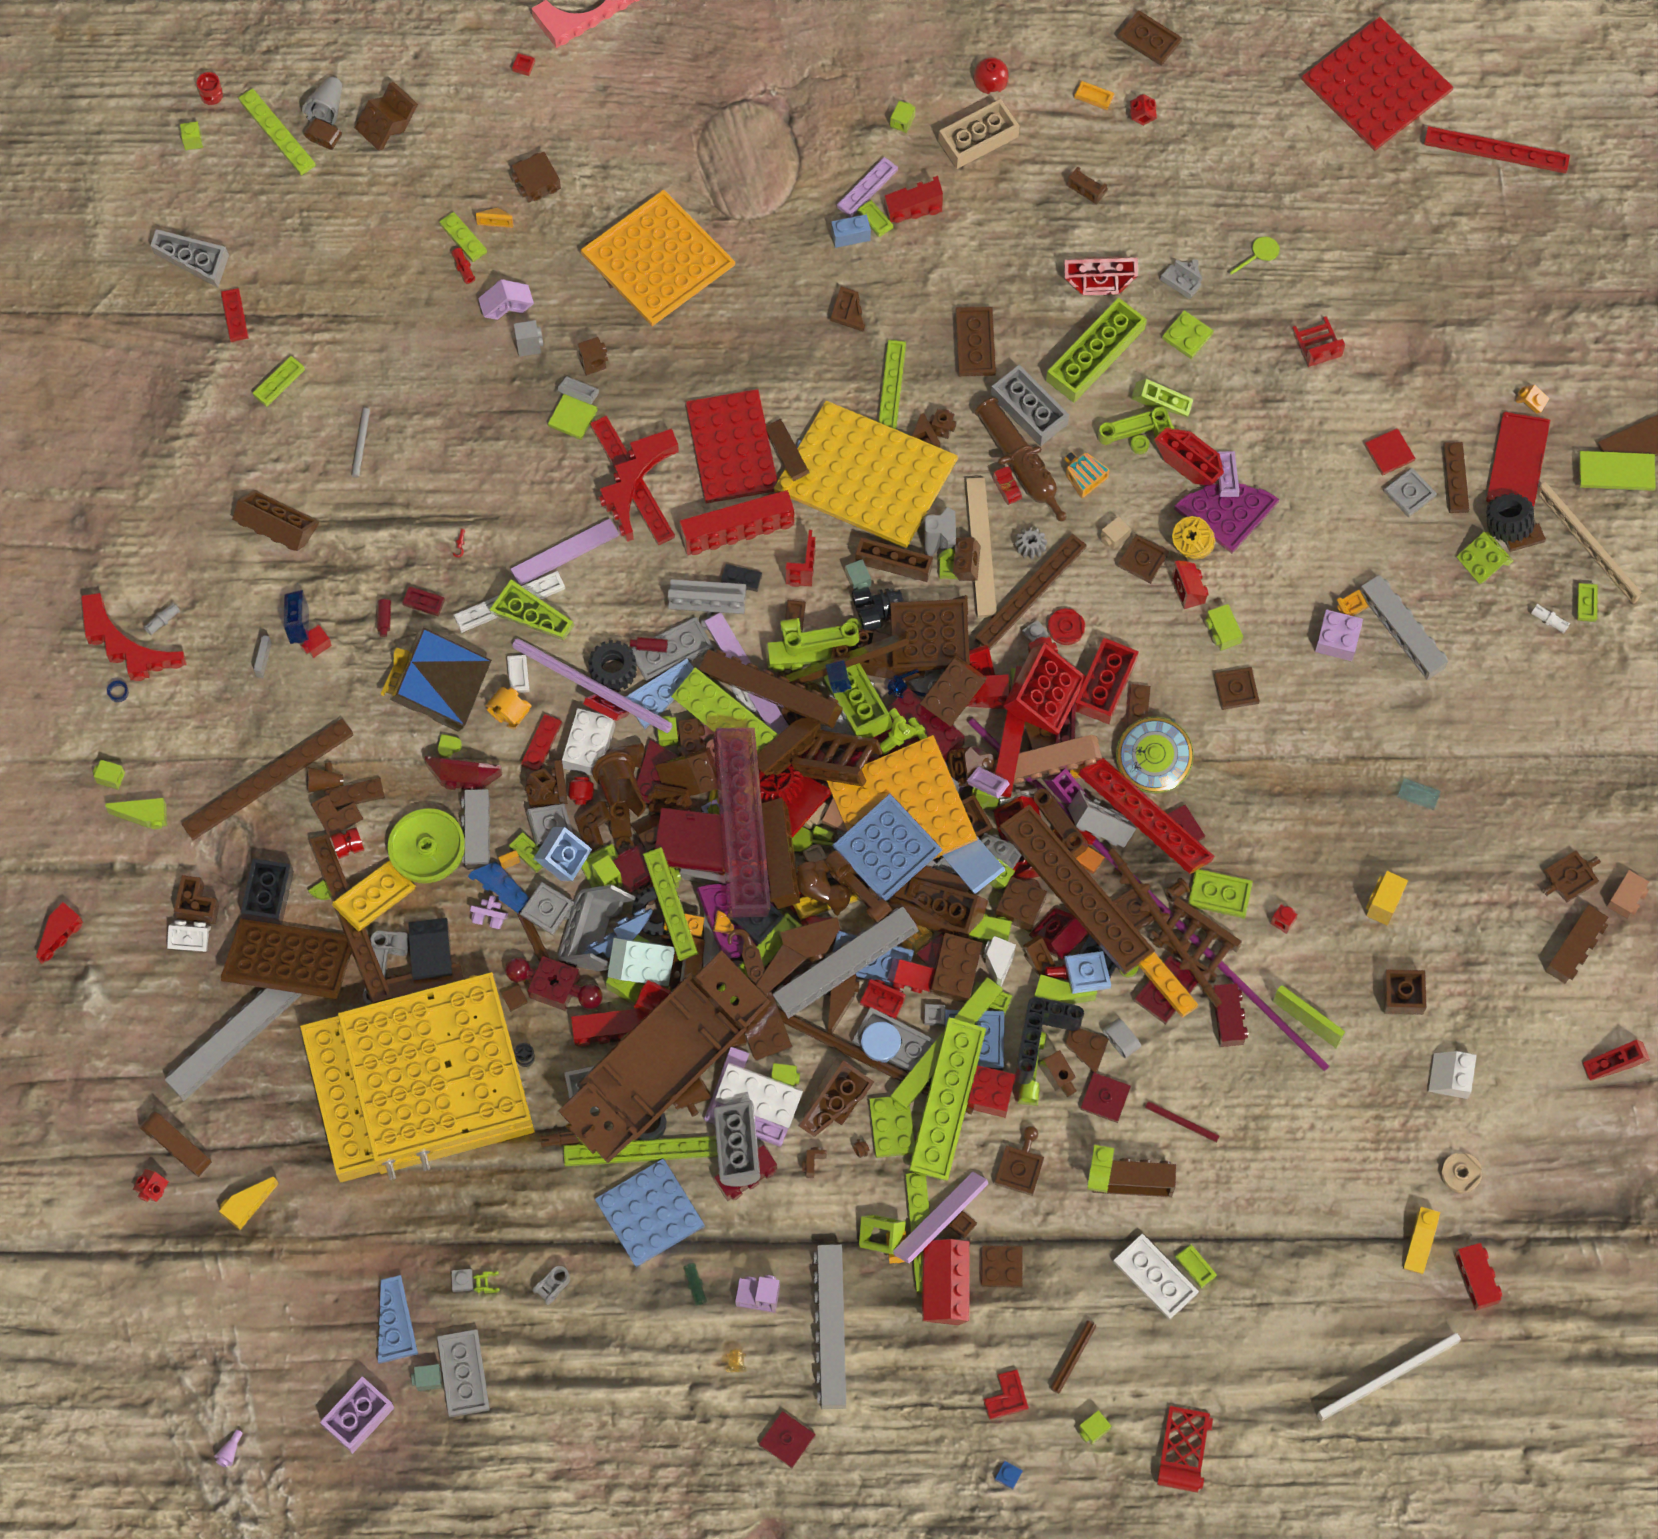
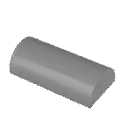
M753 1101L714 1107L721 1183L738 1187L757 1182L760 1179Z

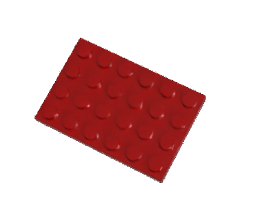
M759 389L686 401L705 503L774 492V487L778 481Z

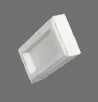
M526 655L507 656L510 687L518 693L530 692Z

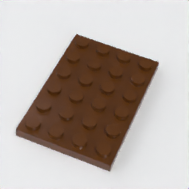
M240 919L221 973V981L337 999L352 952L344 934Z

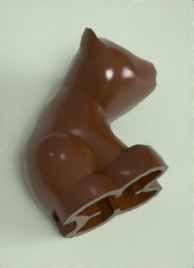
M826 859L817 862H806L797 867L799 871L797 873L798 888L801 894L826 903L832 908L836 916L848 906L853 892L842 884L829 885L826 873L829 871Z

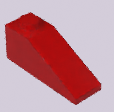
M1636 1039L1587 1060L1583 1064L1590 1081L1636 1067L1650 1061L1644 1043Z

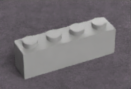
M488 789L465 790V797L461 798L462 808H465V815L461 816L462 827L465 826V853L462 863H465L466 869H479L490 864V796Z

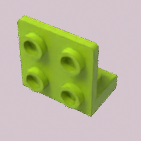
M1483 532L1457 555L1458 560L1479 584L1484 583L1501 566H1509L1514 561L1488 532Z

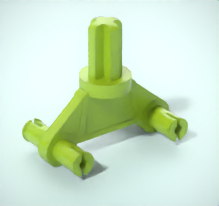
M894 708L889 712L894 719L893 728L888 733L889 737L880 744V747L883 751L882 754L885 755L896 745H902L904 740L917 736L920 740L928 737L925 734V728L919 725L915 717L908 721L910 723L908 725L905 718L900 716L897 709Z

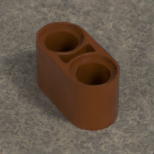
M314 118L305 130L304 136L322 147L333 150L341 138L342 132L338 128Z

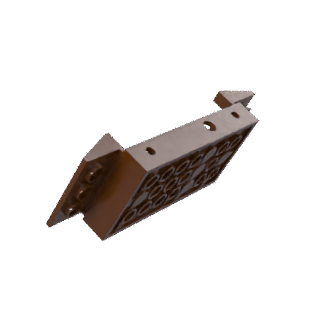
M721 950L696 975L693 973L688 974L576 1084L579 1090L558 1110L569 1122L565 1126L592 1154L597 1152L609 1163L630 1142L638 1139L746 1031L745 1028L770 1001ZM718 982L725 984L724 991L717 990L716 985ZM735 996L738 998L739 1003L737 1006L731 1005V997ZM592 1107H597L599 1109V1114L597 1116H592L590 1114V1109ZM606 1121L612 1122V1130H605L604 1123Z

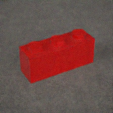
M1481 1243L1458 1249L1455 1255L1475 1311L1498 1304L1501 1301L1502 1291L1499 1285L1496 1286L1494 1280L1496 1277L1495 1271L1492 1266H1489L1487 1261L1489 1256L1486 1248H1483Z

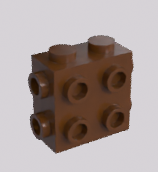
M545 151L536 153L530 158L520 160L512 165V180L515 184L518 183L520 195L522 198L525 197L528 203L538 201L543 196L554 194L561 189L560 179Z

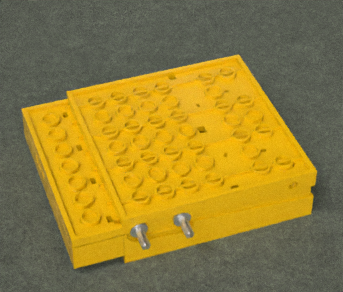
M492 972L480 976L472 975L465 980L338 1013L339 1016L300 1026L336 1175L340 1183L378 1172L380 1174L388 1172L389 1180H392V1177L394 1180L396 1179L395 1170L422 1163L423 1170L428 1171L430 1170L429 1161L535 1133Z

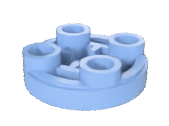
M887 1022L873 1023L862 1034V1050L872 1060L888 1062L900 1049V1034L893 1025Z

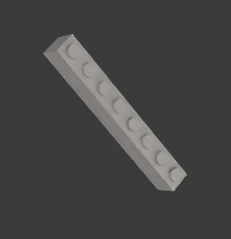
M904 907L894 909L888 917L881 919L878 923L875 922L872 928L860 932L857 938L851 942H845L835 953H829L823 961L811 965L808 971L802 975H796L789 984L777 988L773 996L789 1019L919 930Z
M268 988L259 991L256 998L251 1003H246L238 1015L230 1017L222 1029H217L212 1034V1038L209 1041L200 1044L192 1056L189 1055L182 1061L180 1067L168 1073L165 1079L167 1085L184 1102L294 1003L301 994Z
M818 1245V1251H814V1264H818V1271H814V1281L819 1283V1291H815V1303H819V1311H815V1321L820 1323V1331H816V1343H820V1351H816V1362L821 1363V1371H817V1383H821V1391H817V1403H822V1409H846L842 1245Z

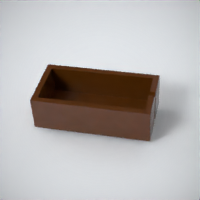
M1122 1158L1119 1161L1113 1160L1107 1193L1092 1191V1193L1172 1198L1176 1188V1164H1171L1170 1161L1151 1163V1160L1146 1159L1139 1162H1132L1128 1158Z

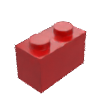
M893 958L887 981L893 982L894 987L904 989L905 986L911 987L910 991L922 994L923 990L930 991L935 969Z

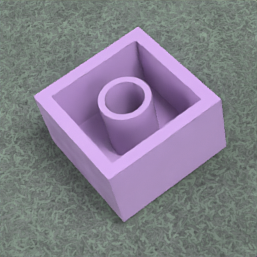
M1326 610L1315 652L1352 661L1363 619Z

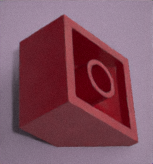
M1054 907L1029 936L1033 939L1040 935L1049 953L1063 960L1082 941L1088 932L1072 914Z

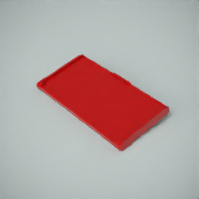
M1503 412L1492 475L1486 497L1487 502L1495 500L1497 496L1501 497L1502 494L1509 495L1514 493V495L1520 494L1522 497H1527L1528 501L1532 502V506H1535L1550 419Z
M810 777L803 778L804 787L801 788L802 793L797 794V799L793 798L791 803H786L789 809L792 838L832 794L829 788ZM758 813L757 817L749 825L747 838L734 841L732 847L766 869L764 860L767 859V856L762 846L765 840L761 834L763 823H761Z

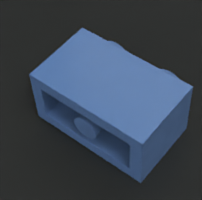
M867 214L831 222V234L835 248L871 241V229Z

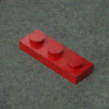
M544 714L523 758L522 767L533 771L541 770L562 726L561 720Z

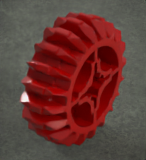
M792 764L778 775L771 774L767 776L759 769V773L755 774L756 779L753 780L755 785L752 786L756 798L761 803L778 798H783L785 803H791L793 798L797 799V794L802 793L801 788L804 787V777L800 771L794 770Z

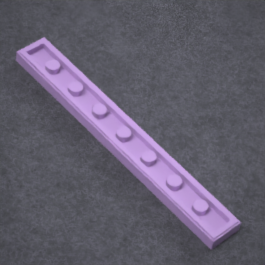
M721 612L704 621L719 649L726 653V657L730 659L732 656L737 657L745 665L751 663ZM748 694L763 723L778 735L788 727L787 722L775 704Z

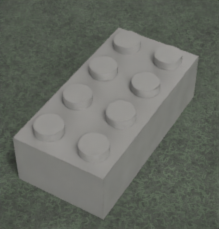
M1020 365L992 386L991 397L998 398V404L1040 446L1068 425L1069 414Z

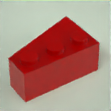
M938 175L933 177L931 182L923 184L921 181L917 183L915 188L909 190L903 188L885 195L884 205L890 222L899 223L906 219H918L921 216L936 215L942 212L943 191Z

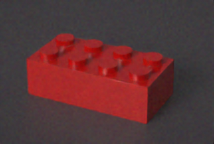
M1103 638L1075 701L1076 712L1109 725L1137 662L1139 651Z

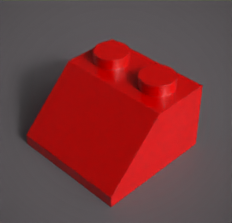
M1175 561L1172 579L1183 608L1188 609L1205 604L1209 593L1206 585L1203 586L1201 570L1196 568L1195 563Z

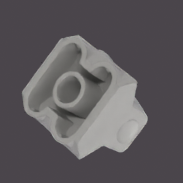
M947 507L941 515L926 516L924 523L925 555L933 556L939 547L943 551L949 548L955 550V510Z

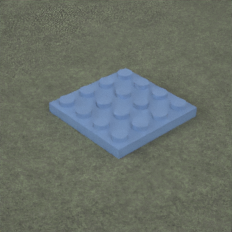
M891 794L884 798L832 845L836 851H839L848 860L855 872L885 901L893 896L942 851L941 847Z
M664 1158L595 1199V1202L635 1267L640 1266L705 1227Z

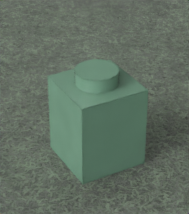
M863 559L845 566V574L852 590L871 586V577Z
M439 1364L414 1367L415 1373L411 1374L412 1386H416L417 1391L442 1389Z

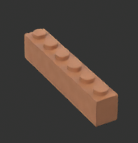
M1088 735L1020 753L1013 784L1025 782L1024 779L1030 777L1031 780L1042 778V774L1049 773V775L1058 774L1060 769L1067 768V770L1077 769L1078 765L1083 763L1086 766L1096 764V760L1102 759L1097 736ZM998 759L994 760L995 771L993 774L996 773Z

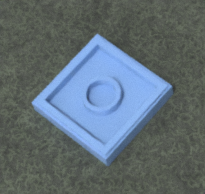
M1103 951L1064 957L1072 994L1111 989Z

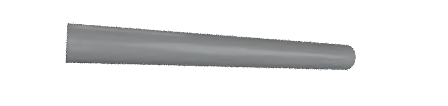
M363 408L352 471V477L358 478L360 475L370 414L369 408Z

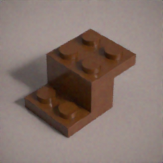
M391 82L383 97L368 100L355 129L378 151L383 150L391 135L404 133L418 104L395 82Z

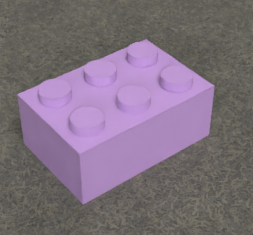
M361 1377L320 1423L326 1431L353 1454L389 1415L394 1406L364 1377Z

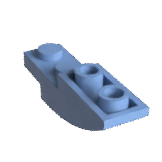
M643 908L635 912V916L630 919L628 917L617 921L618 925L614 928L615 933L612 932L604 936V940L599 943L596 940L588 944L583 954L591 953L597 955L604 951L607 958L611 957L614 938L633 940L648 922L653 912L650 908L645 911Z

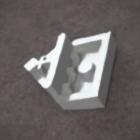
M1175 260L1174 265H1171L1161 275L1160 280L1188 299H1191L1201 286L1202 275H1200L1198 269V260H1192L1191 262Z

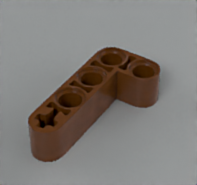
M153 1111L139 1126L146 1135L152 1139L154 1138L197 1177L212 1163L204 1153L156 1111Z

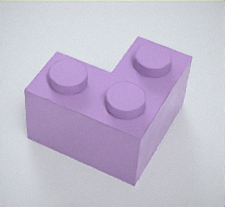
M504 279L497 281L493 287L485 291L478 298L483 316L496 320L508 311L523 313L534 304L528 285Z
M771 1275L759 1277V1281H756L754 1277L748 1276L744 1279L740 1278L736 1306L776 1313L780 1291L779 1280H776V1277Z

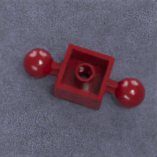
M542 956L537 970L531 969L529 963L520 957L512 958L506 964L505 973L511 981L522 982L526 979L532 981L528 989L530 999L566 1011L572 996L578 998L579 1003L587 1009L598 1007L603 1000V993L597 985L586 984L583 987L577 985L580 978L579 969L544 956Z

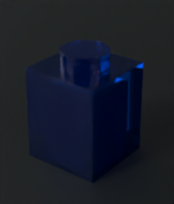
M844 660L826 665L833 694L852 689Z

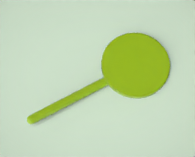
M1270 237L1256 239L1252 247L1254 256L1230 271V274H1234L1256 258L1263 261L1274 260L1280 251L1278 243Z
M801 828L792 838L794 852L805 851L812 843L827 846L835 844L833 842L814 840L812 833L806 828Z

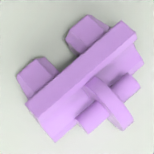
M493 895L490 896L489 900L482 899L481 905H485L487 908L474 905L471 906L470 910L473 912L472 923L483 925L485 915L492 917L489 927L501 929L504 919L508 917V913L493 910V908H501V903L495 902L496 897Z

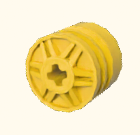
M1185 517L1173 529V543L1177 550L1188 559H1203L1214 548V532L1207 522L1200 517ZM1191 533H1194L1196 535L1194 536L1195 540L1193 541L1190 539Z

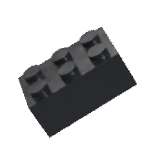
M253 858L241 908L243 919L282 925L294 874L291 864Z

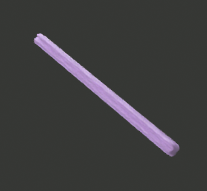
M517 638L513 642L512 646L517 651L665 733H669L672 729L671 722Z

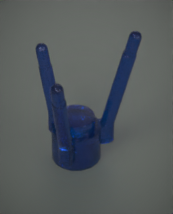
M915 669L902 675H895L894 679L888 683V694L903 699L904 696L901 694L907 689V684L902 679L918 673L919 670ZM913 691L917 696L924 697L927 694L923 692Z

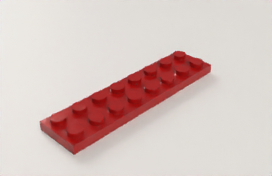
M1102 758L1096 761V764L1088 765L1080 770L1078 775L1087 784L1094 788L1099 795L1112 804L1127 820L1131 821L1155 845L1159 846L1189 874L1212 862L1215 856L1107 760Z

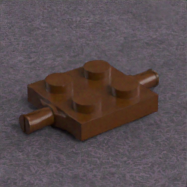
M1575 850L1544 870L1551 885L1542 889L1543 893L1548 896L1557 891L1566 903L1598 884L1599 880L1593 873L1592 868L1601 863L1600 859L1595 856L1587 862Z

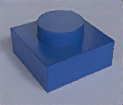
M1004 1461L995 1481L1013 1490L1023 1470Z

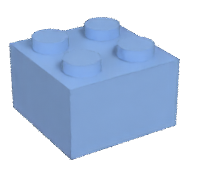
M553 827L535 855L534 860L559 880L573 881L592 849L565 827Z

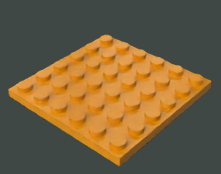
M665 190L659 192L581 249V254L651 326H654L735 266V261Z
M933 735L865 764L862 769L866 778L864 787L827 781L847 831L891 794L941 847L942 851L935 858L978 840Z

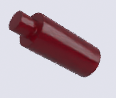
M380 599L377 605V630L380 631V637H387V632L391 629V600Z
M637 637V640L630 639V647H636V650L667 653L668 639Z

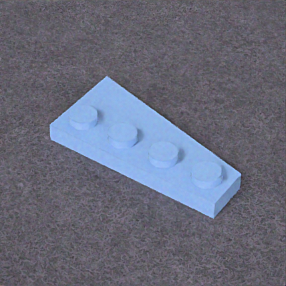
M685 659L625 698L659 716L674 701L671 696L692 672L694 667L688 659ZM635 716L641 724V726L644 728V730L650 725L646 721Z

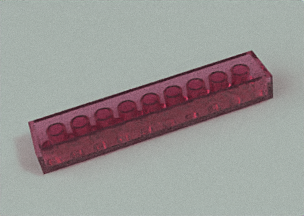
M716 728L713 741L728 918L767 917L771 906L755 728Z

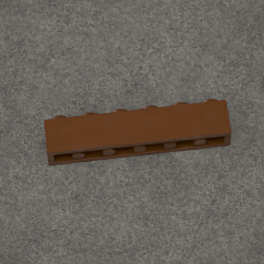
M778 798L760 804L761 812H759V818L761 823H763L761 834L765 843L762 846L767 856L764 862L769 873L766 879L771 891H768L771 903L774 902L777 908L780 909L800 903L789 809L783 798Z

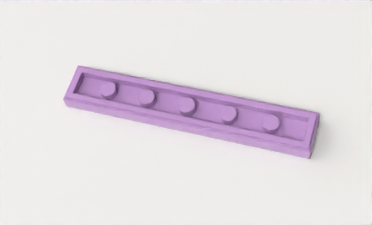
M609 518L511 568V572L517 583L522 586L618 537L619 533Z
M972 1172L893 1251L894 1255L910 1263L988 1185L987 1179Z

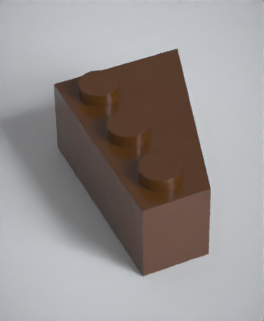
M661 935V941H664V945L674 947L670 935ZM693 937L698 954L680 961L676 951H674L669 986H666V989L671 991L688 974L693 973L696 975L701 970L705 940Z

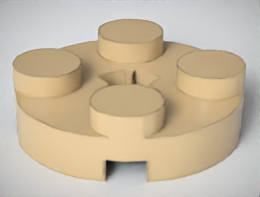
M1455 1153L1444 1162L1441 1177L1449 1189L1459 1194H1464L1474 1190L1479 1185L1482 1178L1481 1164L1470 1154ZM1457 1169H1465L1467 1171L1465 1173L1467 1176L1459 1177L1457 1175Z

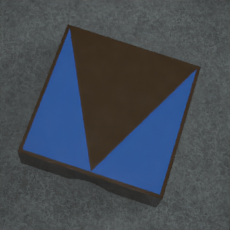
M423 627L414 639L407 656L406 666L397 680L390 700L410 710L423 713L434 721L459 732L466 725L492 660Z

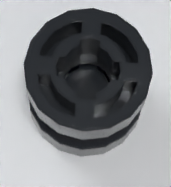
M521 1043L516 1046L514 1055L518 1065L522 1067L531 1066L535 1061L533 1047L528 1043Z

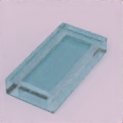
M1404 778L1398 798L1434 810L1441 791Z

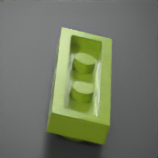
M455 212L439 222L440 226L472 262H475L487 253L484 245Z
M290 356L253 392V396L268 407L305 371V367Z

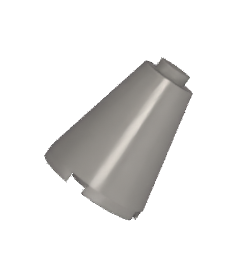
M328 77L304 102L302 112L308 115L307 119L310 122L312 119L317 118L334 125L338 116L343 87L340 80L336 77Z

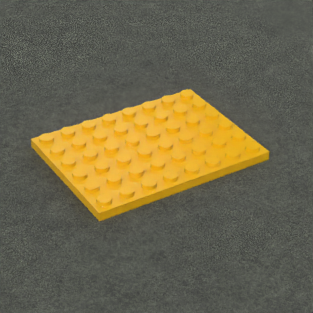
M825 401L797 448L810 473L793 482L785 468L774 487V492L778 493L788 490L790 498L907 548L957 462L958 455L834 403Z

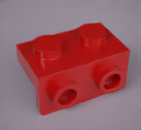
M870 979L860 1005L868 1009L873 1008L896 1020L905 1002L906 995L899 988H890L881 980L875 979L874 981Z
M647 980L640 990L634 1008L648 1014L669 994L670 990Z

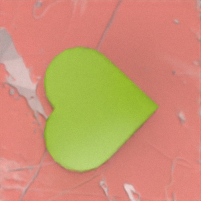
M441 734L438 753L442 758H449L453 753L461 750L462 743L459 738Z

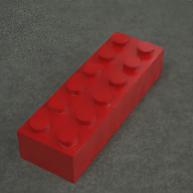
M788 490L680 520L681 538L687 556L691 554L698 555L702 551L709 549L716 550L726 544L733 545L740 540H751L761 534L768 535L775 530L789 529L795 525L794 507Z

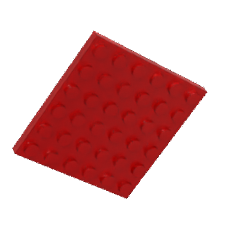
M1381 17L1370 23L1301 78L1374 151L1453 91V86Z

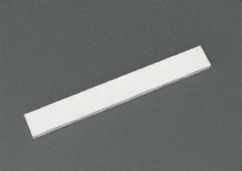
M1454 1333L1321 1409L1317 1414L1320 1422L1458 1344L1461 1340L1458 1333Z

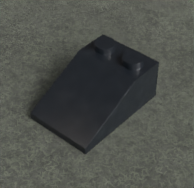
M438 918L408 922L413 980L452 976L448 919Z

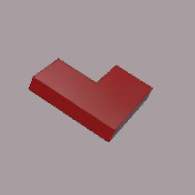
M1018 1370L998 1374L1003 1394L984 1399L989 1420L1029 1409Z

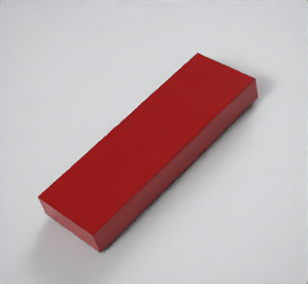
M239 288L221 291L230 341L235 342L249 339Z

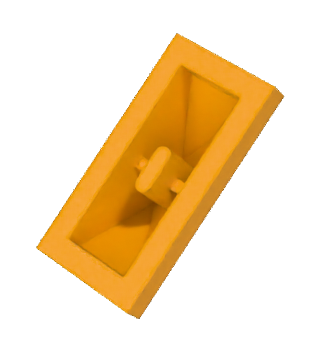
M498 207L476 213L477 225L513 228L514 226L512 215Z

